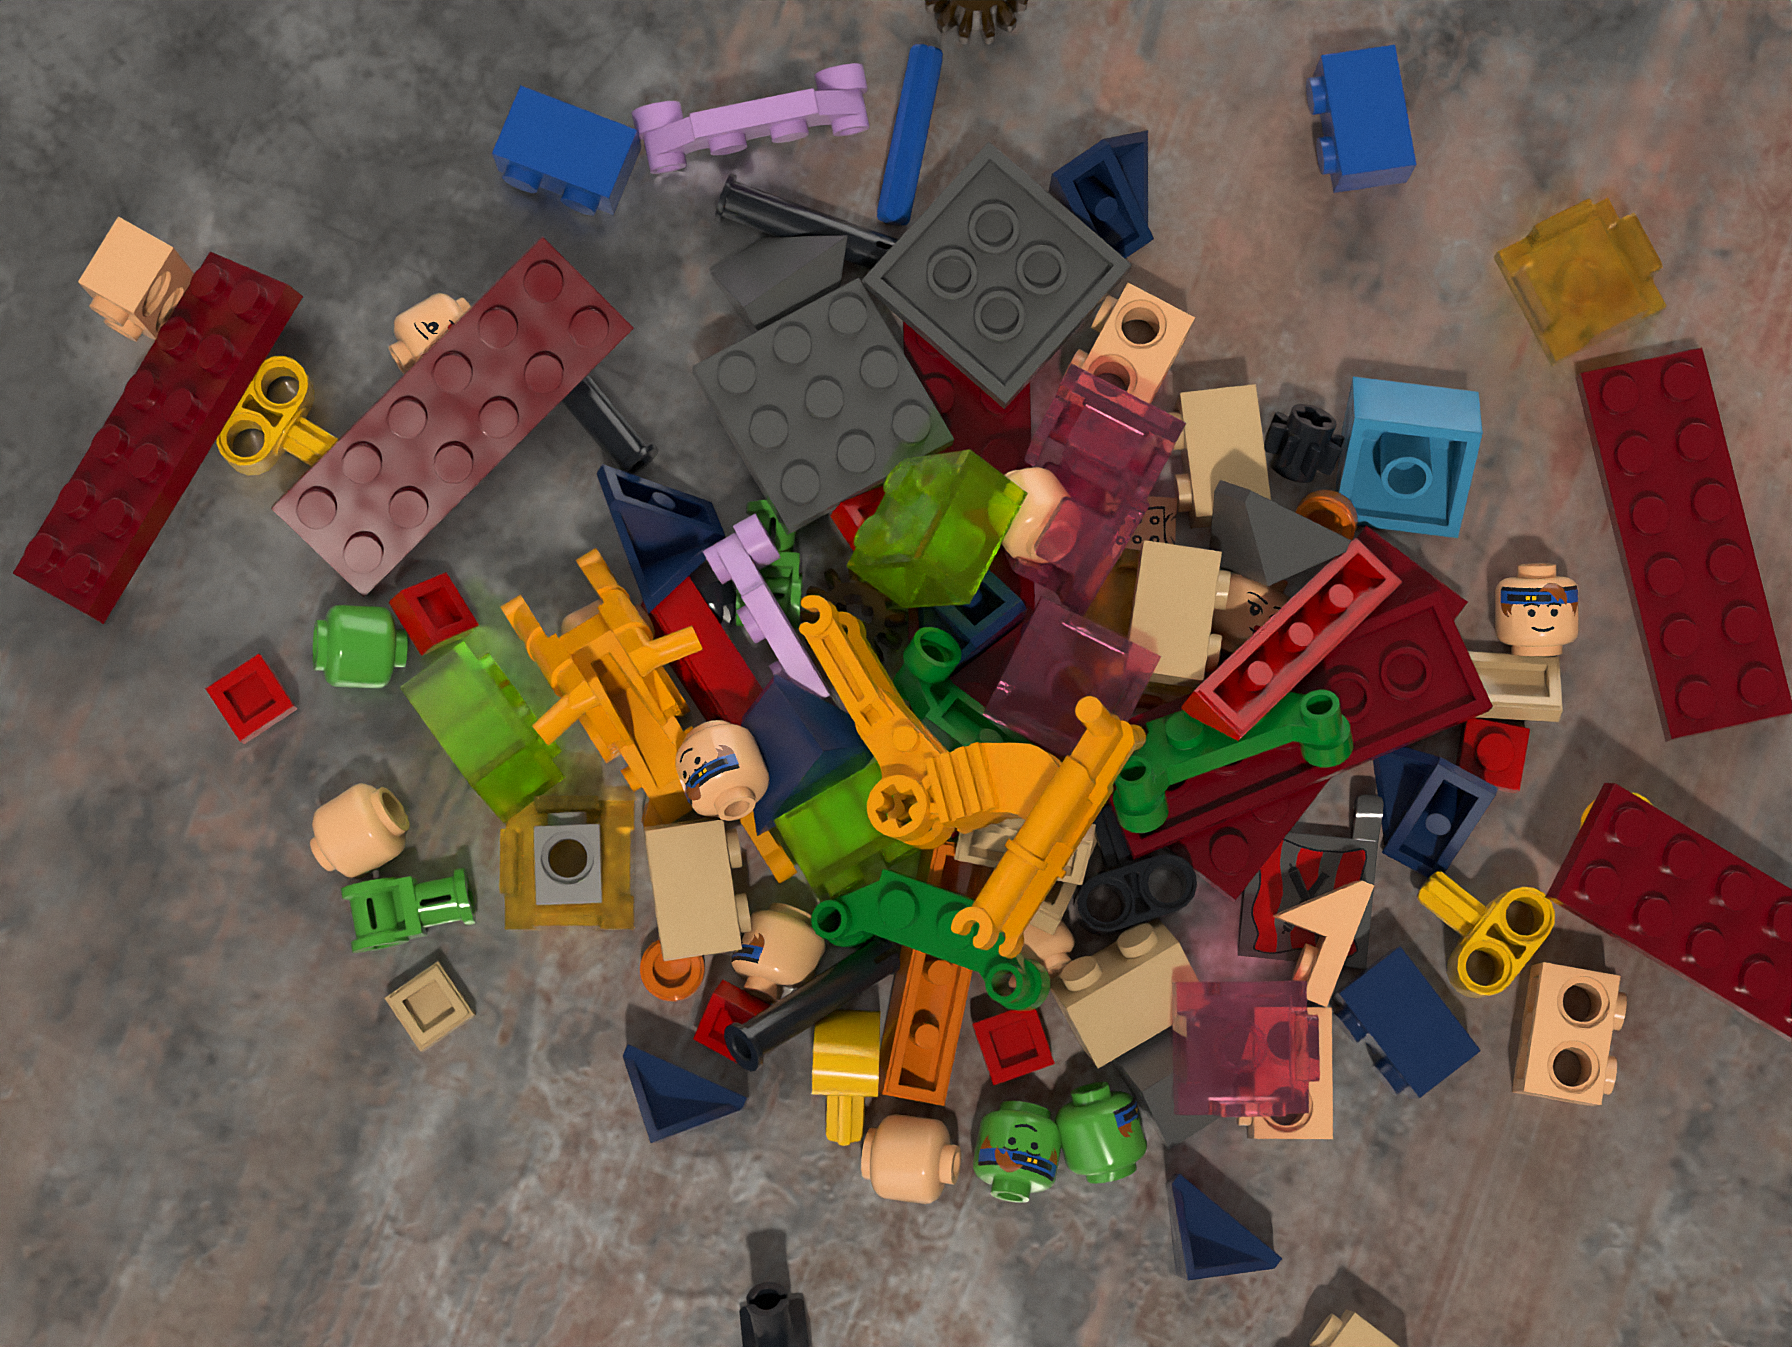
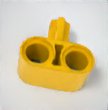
M273 356L264 360L217 437L216 444L221 455L237 472L247 476L263 474L277 463L285 451L312 466L338 440L332 434L306 419L315 400L314 388L304 368L297 361L286 356ZM281 376L296 378L299 381V390L291 401L284 404H276L267 399L269 385L276 378ZM246 429L262 431L265 442L257 454L251 457H240L234 454L233 443L235 437L241 431Z
M1436 871L1426 880L1416 896L1418 901L1461 935L1457 946L1447 961L1446 971L1450 984L1458 993L1466 997L1482 998L1500 993L1511 984L1548 937L1555 924V911L1552 902L1545 898L1546 895L1543 892L1531 887H1520L1500 894L1484 906L1441 871ZM1512 901H1521L1527 904L1533 912L1534 926L1527 935H1519L1508 926L1506 910ZM1474 950L1483 951L1494 962L1495 975L1486 986L1473 982L1468 976L1466 961Z
M837 1009L815 1024L812 1095L826 1096L825 1134L828 1140L838 1142L842 1146H848L850 1143L861 1141L864 1136L865 1097H878L881 1011Z

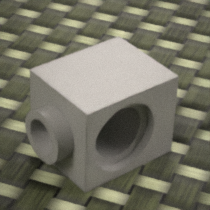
M587 812L548 813V826H534L536 905L603 903L601 825L587 824ZM563 840L578 841L587 852V864L584 870L577 876L570 878L559 876L550 864L552 849Z

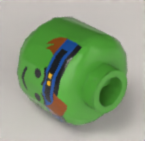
M1094 1082L1072 1090L1071 1096L1073 1101L1059 1109L1055 1117V1123L1061 1134V1148L1068 1169L1076 1174L1085 1175L1087 1182L1094 1184L1119 1180L1133 1174L1137 1170L1136 1162L1144 1156L1147 1150V1139L1135 1098L1126 1092L1110 1091L1108 1082Z
M1005 1101L1000 1104L999 1110L991 1111L982 1118L973 1159V1169L978 1178L992 1185L990 1193L992 1196L1009 1202L1025 1203L1029 1201L1030 1193L1042 1192L1054 1185L1061 1153V1134L1057 1124L1050 1120L1051 1112L1046 1108L1027 1102Z

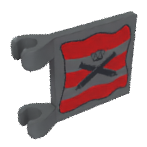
M1366 794L1356 796L1353 805L1351 838L1293 832L1287 834L1243 891L1238 956L1297 962L1304 945L1307 943L1316 947L1320 935L1277 919L1273 915L1353 881H1364L1374 885L1384 803L1381 797ZM1374 888L1343 967L1366 969Z

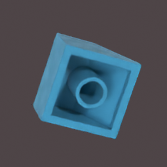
M1361 377L1352 378L1341 435L1345 439L1338 460L1335 491L1343 494L1354 505L1358 517L1357 526L1458 538L1483 434L1479 392Z

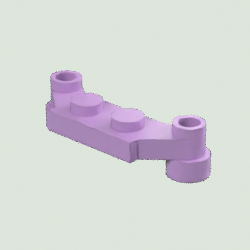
M858 63L843 64L817 72L814 75L817 91L811 88L689 113L690 116L683 118L681 104L677 101L653 103L633 110L631 114L634 128L638 131L639 139L644 140L650 173L662 174L685 168L687 166L685 154L696 150L709 148L711 155L731 154L746 149V140L771 135L772 142L774 143L794 141L808 136V127L818 125H831L834 136H848L868 130L870 126L863 94L868 91L863 65Z
M754 513L733 526L735 533L707 548L703 553L722 584L731 579L734 581L746 604L736 610L740 620L754 643L756 644L766 638L778 658L776 662L769 665L773 675L776 674L848 713L835 688L830 690L759 571L780 559L781 556L762 522Z

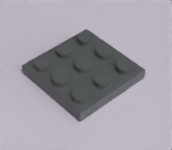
M988 142L862 279V284L894 314L1005 409L1129 273L1132 264L993 144Z
M859 278L693 365L692 373L786 535L831 512L841 502L877 487L952 446L954 441L948 427Z

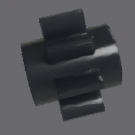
M1308 404L1294 405L1289 416L1278 411L1275 412L1264 441L1265 452L1273 454L1270 460L1271 468L1280 476L1298 483L1312 482L1317 471L1330 476L1342 451L1341 447L1345 439L1344 436L1334 433L1337 425L1334 417L1323 409Z

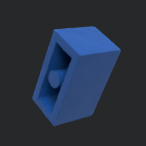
M1388 45L1321 55L1313 77H1309L1306 80V95L1311 115L1320 114L1324 137H1318L1316 141L1317 160L1321 174H1330L1333 193L1407 183L1417 164L1396 46Z
M520 85L492 155L498 171L504 173L502 179L515 188L529 193H537L539 187L562 195L560 201L577 212L593 216L598 209L614 215L641 151L638 131L634 128Z

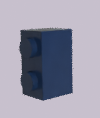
M1401 946L1388 951L1331 995V998L1339 1007L1332 1013L1335 1021L1353 1043L1357 1044L1362 1039L1367 1043L1379 1059L1372 1065L1375 1073L1395 1096L1403 1091L1409 1099L1421 1098L1481 1051Z

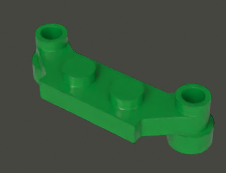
M924 627L916 632L904 650V663L895 675L893 684L900 696L909 701L916 717L948 752L963 746L966 747L975 742L1027 743L1034 745L952 683L949 676L961 660V649L952 636L934 627Z
M1315 690L1306 695L1289 692L1239 741L1189 716L1184 710L1145 723L1148 734L1144 745L1134 751L1115 780L1116 790L1113 794V803L1119 824L1130 832L1146 833L1160 827L1168 817L1169 807L1165 790L1169 785L1293 741L1300 742L1303 758L1314 766L1333 767L1341 764L1351 755L1353 740L1349 721L1341 714L1338 697L1328 690Z
M882 869L879 881L846 895L819 903L811 916V924L815 933L827 939L835 946L858 948L867 944L874 935L979 972L985 981L988 995L1002 1006L1011 1010L1030 1011L1036 1009L1044 1003L1050 991V978L1042 964L1033 959L1024 958L1021 952L1012 959L999 954V945L1005 941L1004 932L999 933L997 942L989 950H982L973 945V937L978 934L980 928L979 923H975L966 936L952 932L951 924L955 915L962 909L971 907L975 899L894 870ZM840 914V915H841V924H840V926H839V928H838V927H837V917H838V915ZM1014 974L1017 984L1012 993L1009 989V980Z

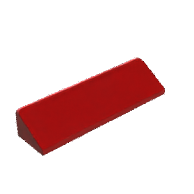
M1355 538L1349 544L1345 553L1336 556L1200 684L1181 708L1189 716L1239 741L1371 614L1402 581Z
M688 576L648 614L655 630L653 640L692 626L703 650L670 662L669 665L706 722L724 720L730 724L741 726L742 717L763 689ZM642 601L640 606L648 614L644 601Z

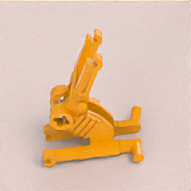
M594 548L575 561L603 603L597 607L598 614L561 637H558L556 633L547 637L521 594L500 607L521 641L524 642L530 658L536 662L554 693L561 697L532 727L549 746L579 719L606 764L622 754L628 764L627 767L620 770L633 792L643 788L647 794L641 818L643 826L648 827L672 823L693 810L688 803L675 768L676 753L693 727L690 726L683 731L677 719L691 710L663 665L701 651L703 648L692 626L653 640L652 631L631 603L629 594L617 583L597 548ZM753 810L745 817L738 819L779 884L798 873L778 840H774L769 830L757 836Z
M809 595L802 598L801 606L810 612H820V618L814 624L802 623L799 626V631L806 637L848 713L854 720L858 734L881 768L882 778L873 787L867 800L868 818L877 831L919 849H933L944 844L951 837L955 828H957L958 832L967 834L975 829L989 827L988 825L1004 822L1006 819L1020 818L1026 820L1013 840L1008 838L1004 845L1007 848L1005 854L972 906L959 911L951 924L952 932L966 936L971 931V927L975 923H979L980 928L978 934L973 937V945L982 950H989L998 940L999 933L1004 932L1005 941L999 945V954L1010 959L1016 957L1024 945L1025 929L1058 877L1061 879L1065 877L1067 873L1064 870L1065 866L1112 794L1114 781L1133 751L1140 749L1144 745L1146 740L1144 730L1138 725H1130L1126 721H1120L1119 717L1110 713L1096 697L1087 696L1079 700L1075 707L1077 718L1087 730L1071 755H1067L1063 762L1040 747L1027 743L975 742L966 747L963 746L948 752L904 703L868 642L863 622L848 612H838L836 607L823 597ZM844 628H848V634L845 633Z

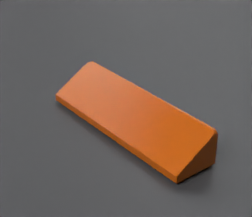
M946 841L937 848L922 849L916 879L973 899L977 898L994 871L993 867L954 860L957 847L955 842ZM902 945L899 957L900 969L896 972L879 1053L878 1092L883 1095L945 1106L973 970Z

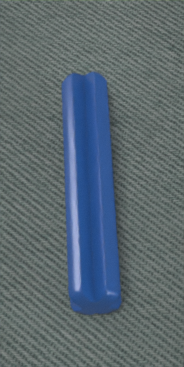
M915 44L910 48L877 208L878 220L889 225L906 226L910 222L943 61L942 50L934 46Z

